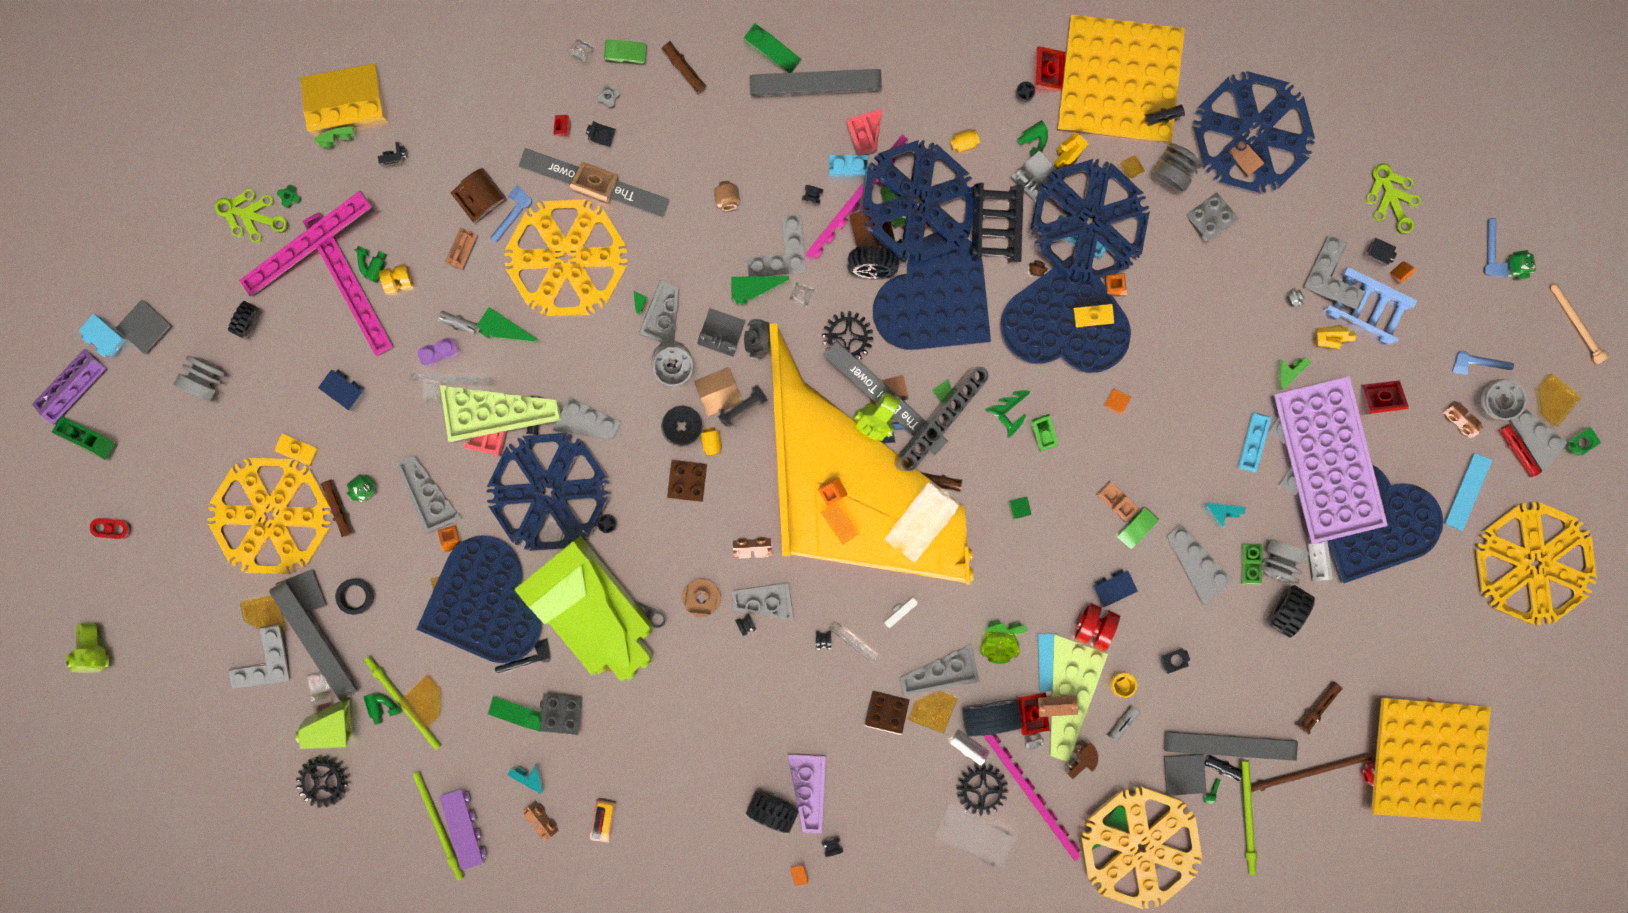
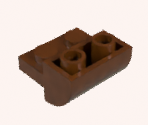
M480 168L461 181V184L450 192L473 223L477 222L490 210H493L506 198L484 168Z
M866 210L849 215L857 247L862 248L863 246L868 247L870 245L885 247L880 240L867 230L868 227H873L874 225H864V223L870 221L868 215L861 216ZM891 221L883 223V230L895 240Z
M1082 739L1074 746L1076 750L1073 752L1078 758L1076 760L1074 758L1065 765L1067 768L1064 771L1072 780L1086 767L1091 772L1097 767L1098 752L1088 739L1085 741Z

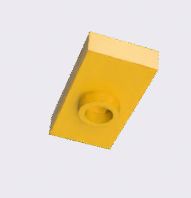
M1112 304L1074 308L1075 328L1114 324Z
M281 433L274 451L311 466L318 448Z

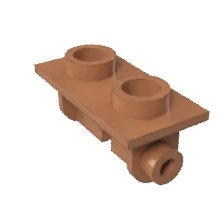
M460 227L445 263L463 270L478 235Z
M1455 400L1450 405L1451 407L1443 412L1470 439L1478 435L1483 428L1482 422L1473 414L1468 418L1465 416L1469 410L1461 402Z
M758 537L750 540L746 538L733 540V556L738 559L751 558V551H754L755 557H768V555H772L771 538Z
M1077 695L1038 698L1039 717L1078 715Z
M536 800L522 811L524 813L523 816L530 825L537 822L538 826L534 830L541 839L547 841L559 831L554 821L547 816L543 807Z

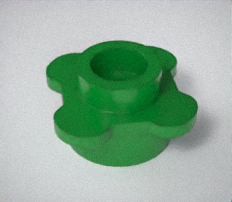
M288 185L287 188L277 191V196L281 198L284 207H288L300 199L299 195L294 191L295 187L293 185Z

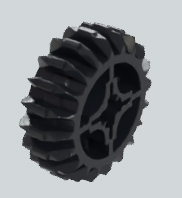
M870 245L851 250L847 259V266L850 273L855 274V276L883 279L884 277L893 276L898 272L899 259L891 249Z
M848 311V317L844 316V312H840V319H838L836 314L833 315L836 321L833 322L829 319L827 322L831 327L824 326L828 333H822V337H828V340H824L822 342L823 345L829 343L831 346L833 344L832 339L841 340L844 343V347L850 351V344L852 342L863 341L858 350L851 352V354L857 355L861 360V352L865 355L868 354V351L864 349L865 346L868 348L872 347L871 344L867 343V340H874L873 337H868V334L873 333V330H866L870 323L868 322L865 325L862 323L865 317H862L859 321L857 319L859 313H856L854 318L851 317V311ZM846 321V328L842 333H832L838 324ZM852 322L859 325L864 335L853 333L851 328ZM849 327L850 335L858 338L850 339L848 347H846L845 339L838 336L846 335Z
M316 756L315 762L313 759H309V765L306 763L302 765L305 771H298L303 777L296 778V781L302 782L296 788L303 789L299 795L306 794L305 802L311 799L310 806H313L316 801L318 808H321L323 803L326 808L329 807V801L335 805L337 803L336 799L341 800L343 798L340 793L345 794L347 792L342 788V786L346 787L349 785V783L343 782L344 779L348 778V775L342 776V772L346 769L342 768L339 770L338 767L341 763L337 762L334 765L335 758H331L327 762V756H323L321 762L320 757ZM323 766L330 770L325 774H321L313 770V768ZM309 774L314 781V786L311 790L308 786ZM334 774L337 778L336 790L331 783V777ZM326 776H328V777L325 779V782H324L325 785H322V786H319V787H318V785H319V783H320V779L325 778ZM319 790H325L326 792H329L332 795L328 797H319L315 794Z
M985 763L982 764V769H979L978 764H975V771H972L971 767L967 768L970 772L969 775L962 772L965 780L958 779V782L962 783L963 786L956 787L957 790H962L961 793L957 794V797H964L960 803L961 805L966 802L968 803L965 807L966 810H969L971 806L973 807L972 814H975L977 809H979L980 816L983 815V810H986L987 815H990V808L997 812L998 810L995 805L1003 806L1000 799L1007 800V797L1002 795V793L1009 792L1008 789L1003 788V786L1008 785V782H1001L1005 776L1004 774L997 776L1000 772L998 768L992 772L993 765H990L988 770H986ZM980 774L979 782L976 785L967 786L974 776ZM986 774L992 776L997 781L998 787L987 785ZM983 782L988 790L984 791L981 796L980 791L977 792V789L981 788ZM967 791L978 794L979 804L972 802L968 798ZM997 793L992 802L985 804L987 795Z

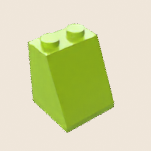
M349 698L304 718L302 724L299 725V730L296 731V742H299L300 749L347 747L352 736Z

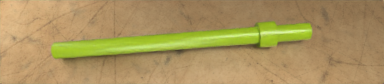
M370 656L363 661L373 672L371 674L374 678L379 679L435 750L438 749L441 744L385 676V671L381 666L378 667Z
M1243 760L1242 773L1247 837L1246 860H1248L1249 875H1256V860L1258 857L1257 851H1255L1250 761Z
M416 772L412 774L447 855V863L449 867H452L456 879L460 880L464 878V875L458 864L457 855L455 856L421 774Z

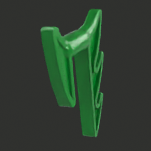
M1014 391L1012 394L1018 397H1005L998 400L1007 405H994L986 408L987 412L993 413L1007 428L1008 438L1019 429L1026 418V414L1022 415L1014 423L1005 414L1028 396L1030 391Z

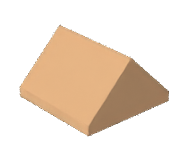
M582 161L570 187L572 190L608 203L618 174Z
M729 367L694 381L708 417L719 413L721 408L726 410L743 402Z

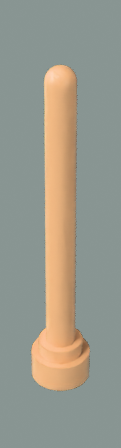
M1553 283L1551 290L1593 351L1592 355L1594 358L1592 359L1596 365L1608 359L1610 356L1607 351L1599 348L1560 287Z

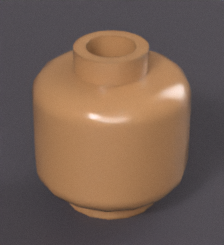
M722 181L714 189L715 203L722 210H733L740 203L738 187L730 183V181Z

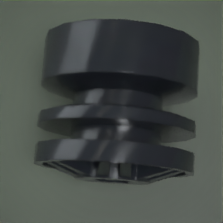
M684 405L675 406L668 410L662 419V434L666 441L672 445L679 447L688 446L695 442L701 434V417L691 407ZM677 422H685L686 425L684 426V428L686 430L678 431L676 429L678 427Z

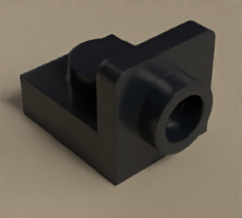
M595 121L592 122V125L589 124L586 130L588 141L611 148L616 129Z
M395 142L397 153H394V151L382 152V155L378 156L379 164L383 166L404 163L403 157H406L405 146H402L400 142Z

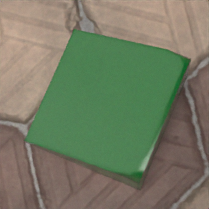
M633 291L636 314L641 315L648 299L646 296Z
M1027 496L1009 501L1013 520L1032 515Z

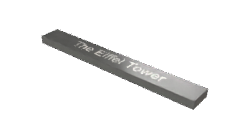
M527 148L524 149L519 163V167L567 184H571L579 169L578 166ZM616 180L610 196L612 200L661 217L664 216L669 199L618 180Z
M837 340L823 353L832 364L876 403L885 392L900 399L899 405L892 417L913 436L926 422L923 417ZM929 429L927 435L929 438H931L933 433L932 430ZM942 435L930 451L936 455L948 440Z

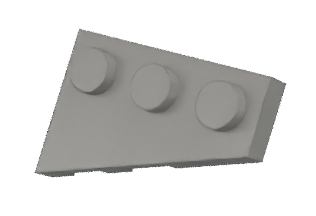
M569 397L560 414L561 420L556 422L552 431L613 439L621 422Z
M788 583L731 591L735 611L794 621Z

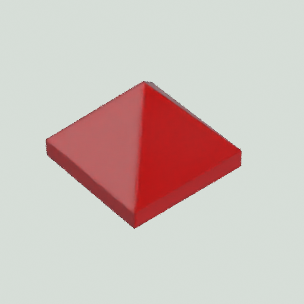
M555 115L553 134H567L571 128L569 115Z

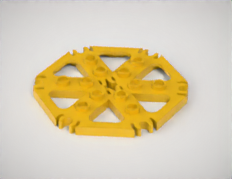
M587 200L542 201L545 204V209L538 202L539 211L533 212L529 208L532 217H529L527 211H525L505 248V251L513 250L512 253H504V256L512 257L510 263H505L507 267L513 266L512 269H506L507 273L528 307H530L533 300L535 302L532 304L531 309L534 310L537 305L542 306L540 312L542 315L546 312V308H548V312L545 316L590 315L587 307H589L592 313H595L593 305L598 303L603 308V303L600 301L601 298L605 301V304L608 303L627 265H619L620 263L625 264L628 262L627 259L623 260L620 258V254L627 253V249L619 250V247L627 246L604 209L600 215H597L601 210L600 206H597L594 211L590 210L591 201L587 202L586 208L584 204ZM556 208H575L578 211V216L566 238L551 216V212ZM598 222L603 223L613 238L612 245L609 247H584L595 224ZM532 224L537 228L548 249L519 248L518 241L528 225ZM566 252L569 256L576 257L569 259L568 263H565L564 260L556 259V257L564 256ZM611 266L614 269V274L606 289L603 291L597 290L583 267ZM549 268L538 290L535 293H530L519 277L520 270ZM566 278L580 298L581 302L577 307H556L554 305V300Z
M249 458L252 463L251 466L249 460L244 459L245 468L241 469L239 464H235L237 473L234 467H231L208 504L216 505V507L208 508V510L215 512V516L207 519L208 521H216V523H208L228 562L230 563L233 557L235 559L232 561V566H235L238 561L242 562L240 571L246 570L247 565H249L245 573L291 574L288 571L289 566L290 571L294 573L296 572L294 569L295 563H298L301 568L305 567L301 559L308 565L331 528L323 527V524H331V521H325L324 516L332 514V511L323 510L324 508H330L329 503L311 469H309L306 475L304 473L308 469L307 466H304L301 471L297 469L299 461H295L291 467L294 459ZM261 466H280L284 470L282 478L271 495L258 473V468ZM237 480L241 483L253 506L226 505L223 503L222 498L230 484ZM304 482L308 483L317 499V505L312 508L287 507L301 484ZM273 511L274 519H269L266 522L267 516L265 513ZM225 524L252 525L239 547L231 549L221 532L222 526ZM287 526L315 528L316 535L307 550H299ZM268 537H270L281 558V563L278 566H262L255 563V558Z
M1531 502L1532 508L1530 510H1527L1526 503H1521V510L1520 504L1516 505L1483 530L1490 534V536L1486 534L1480 535L1486 539L1484 545L1477 543L1479 548H1484L1483 551L1475 548L1481 593L1489 589V591L1483 594V597L1493 596V601L1489 604L1491 606L1497 604L1493 607L1494 609L1535 625L1536 621L1537 625H1541V618L1543 617L1546 618L1547 624L1555 623L1589 597L1583 593V591L1592 593L1591 590L1587 589V583L1596 584L1595 580L1589 579V576L1597 579L1592 535L1589 534L1584 538L1590 531L1586 529L1580 532L1579 527L1584 523L1577 522L1574 525L1579 520L1574 516L1540 502H1537V504L1536 502ZM1544 514L1565 523L1564 530L1546 544H1544L1541 516ZM1513 518L1519 519L1523 547L1498 537V529ZM1577 545H1581L1584 549L1586 567L1583 571H1578L1557 562V560ZM1488 556H1494L1515 565V567L1496 582H1490L1487 578L1485 561ZM1535 558H1537V561H1541V565H1538V569H1536L1535 566L1531 565V563L1535 561ZM1549 580L1568 587L1574 592L1573 598L1558 609L1552 607ZM1528 583L1531 610L1524 613L1508 606L1506 599Z
M1135 786L1134 794L1130 795L1128 789L1125 788L1124 794L1126 796L1123 797L1121 789L1087 818L1089 821H1086L1085 825L1091 827V830L1089 832L1082 831V834L1089 838L1081 837L1088 880L1092 885L1100 882V886L1096 890L1103 896L1142 908L1143 901L1147 909L1149 908L1148 902L1150 900H1153L1157 907L1159 905L1157 898H1160V904L1162 905L1196 877L1194 874L1198 873V871L1192 868V865L1194 863L1201 864V861L1196 857L1202 858L1195 815L1191 810L1183 813V809L1187 805L1180 799L1140 786V794V790ZM1148 799H1153L1169 805L1170 810L1148 828L1145 802ZM1123 805L1129 832L1105 825L1102 820L1116 806ZM1180 828H1189L1192 849L1189 852L1163 843ZM1140 843H1141V845L1146 844V845L1144 846L1145 851H1142V850L1137 851V850L1139 849V847H1138L1137 845L1140 844ZM1095 844H1101L1120 851L1102 868H1095L1092 847ZM1155 863L1180 871L1181 878L1167 890L1161 891L1158 887ZM1135 867L1139 894L1132 897L1115 891V883Z

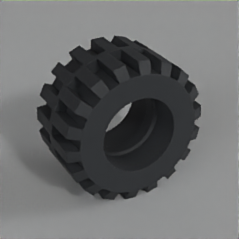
M1296 585L1291 586L1274 608L1269 626L1289 638L1293 637L1309 617L1315 604V597Z
M761 791L754 793L746 811L750 819L781 833H790L799 813V810L792 804Z

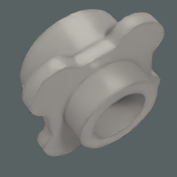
M603 85L597 100L607 104L608 107H612L615 104L616 97L619 96V91L609 88L608 85Z
M1293 288L1288 293L1289 298L1295 307L1299 304L1302 306L1305 298L1300 289L1296 290Z
M1040 734L1025 738V747L1031 750L1040 748L1041 744L1044 743V739L1041 738Z

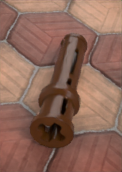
M1333 681L1313 708L1307 709V714L1296 725L1306 734L1310 735V730L1317 722L1321 721L1320 716L1343 688Z

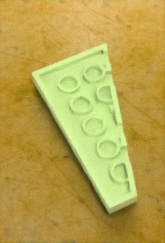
M440 385L449 442L561 420L557 400Z
M1055 634L1052 697L1077 695L1078 715L1051 716L1050 756L1069 762L1108 654Z

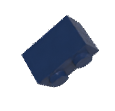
M331 369L318 389L348 411H352L365 394L361 390L363 386L354 380L351 383L346 379L347 375L341 370L335 371Z
M1119 569L1112 573L1113 577L1108 579L1102 577L1095 581L1096 585L1092 586L1102 608L1138 592L1128 570L1123 571V569Z

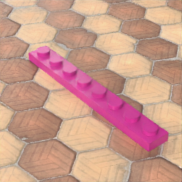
M902 134L890 149L905 145L908 138ZM895 156L892 158L893 164L896 162ZM876 178L874 182L878 184L880 180ZM864 182L806 252V256L811 260L814 256L818 258L824 251L823 245L826 242L830 243L836 236L835 230L838 227L842 228L847 223L848 219L846 217L850 212L855 213L859 208L860 204L858 202L862 198Z
M358 191L239 280L249 296H253L372 208V205L363 192Z
M318 212L303 220L306 229H309L321 220L323 216ZM331 237L317 249L375 356L392 348L393 345L335 238Z
M997 734L984 735V738L1073 860L1079 859L1081 856L1078 852L1081 849L1075 841L1071 843L1068 840L1067 836L1070 834L1064 826L1059 827L1055 822L1058 818L1052 810L1048 812L1044 807L1047 803L1041 795L1036 796L1033 792L1035 786L1029 779L1025 781L1022 777L1024 771L1018 763L1016 765L1012 763L1010 759L1013 756L1007 748L1004 750L1001 748L999 743L1002 741Z

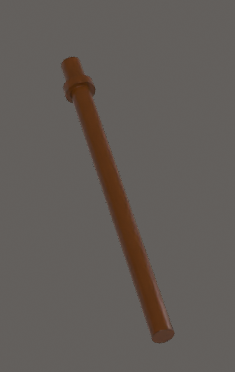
M1369 752L1273 779L1258 780V783L1251 784V792L1258 790L1262 792L1265 791V788L1372 760Z

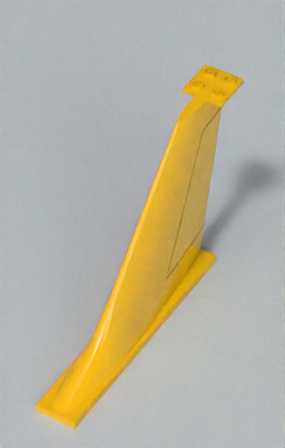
M770 324L782 556L798 555L970 584V580H974L973 568H969V561H972L973 558L972 549H968L965 506L916 468L913 471L898 470L895 466L897 453L880 440H873L862 434L856 428L857 422L804 382L778 324ZM904 460V466L907 467L909 463ZM839 478L847 492V496L827 506L818 489Z

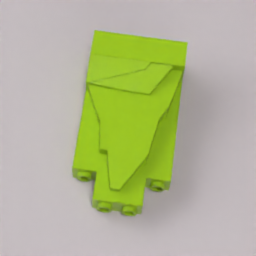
M581 536L514 589L544 624L551 625L591 675L596 672L601 674L609 667L621 682L625 678L629 681L637 674L635 670L640 666L644 669L652 662L650 658L654 654L640 639V637L644 639L651 633L652 622Z

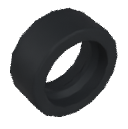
M357 578L341 583L335 595L336 604L339 609L350 615L361 614L368 610L372 605L374 597L370 585L364 580ZM349 586H359L365 592V602L358 608L349 607L344 602L343 594Z

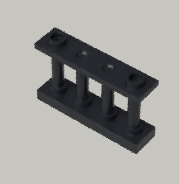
M981 182L974 184L971 191L973 198L972 245L969 249V254L972 256L971 261L981 260L982 255L1006 256L1008 263L1021 262L1024 185L1011 186L1009 191L984 190V183ZM983 197L1008 199L1010 201L1009 209H983ZM983 217L1007 218L1009 220V228H982ZM982 236L1007 237L1008 247L1006 249L982 247Z
M758 384L751 388L753 392L749 398L725 413L722 408L719 409L721 414L718 417L725 427L729 425L730 428H733L732 420L756 404H762L763 407L769 404V400Z

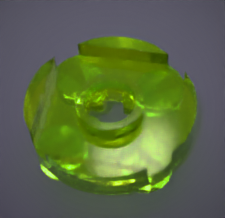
M988 632L981 642L982 656L988 657V661L992 663H1008L1014 656L1016 659L1020 652V644L1014 633Z

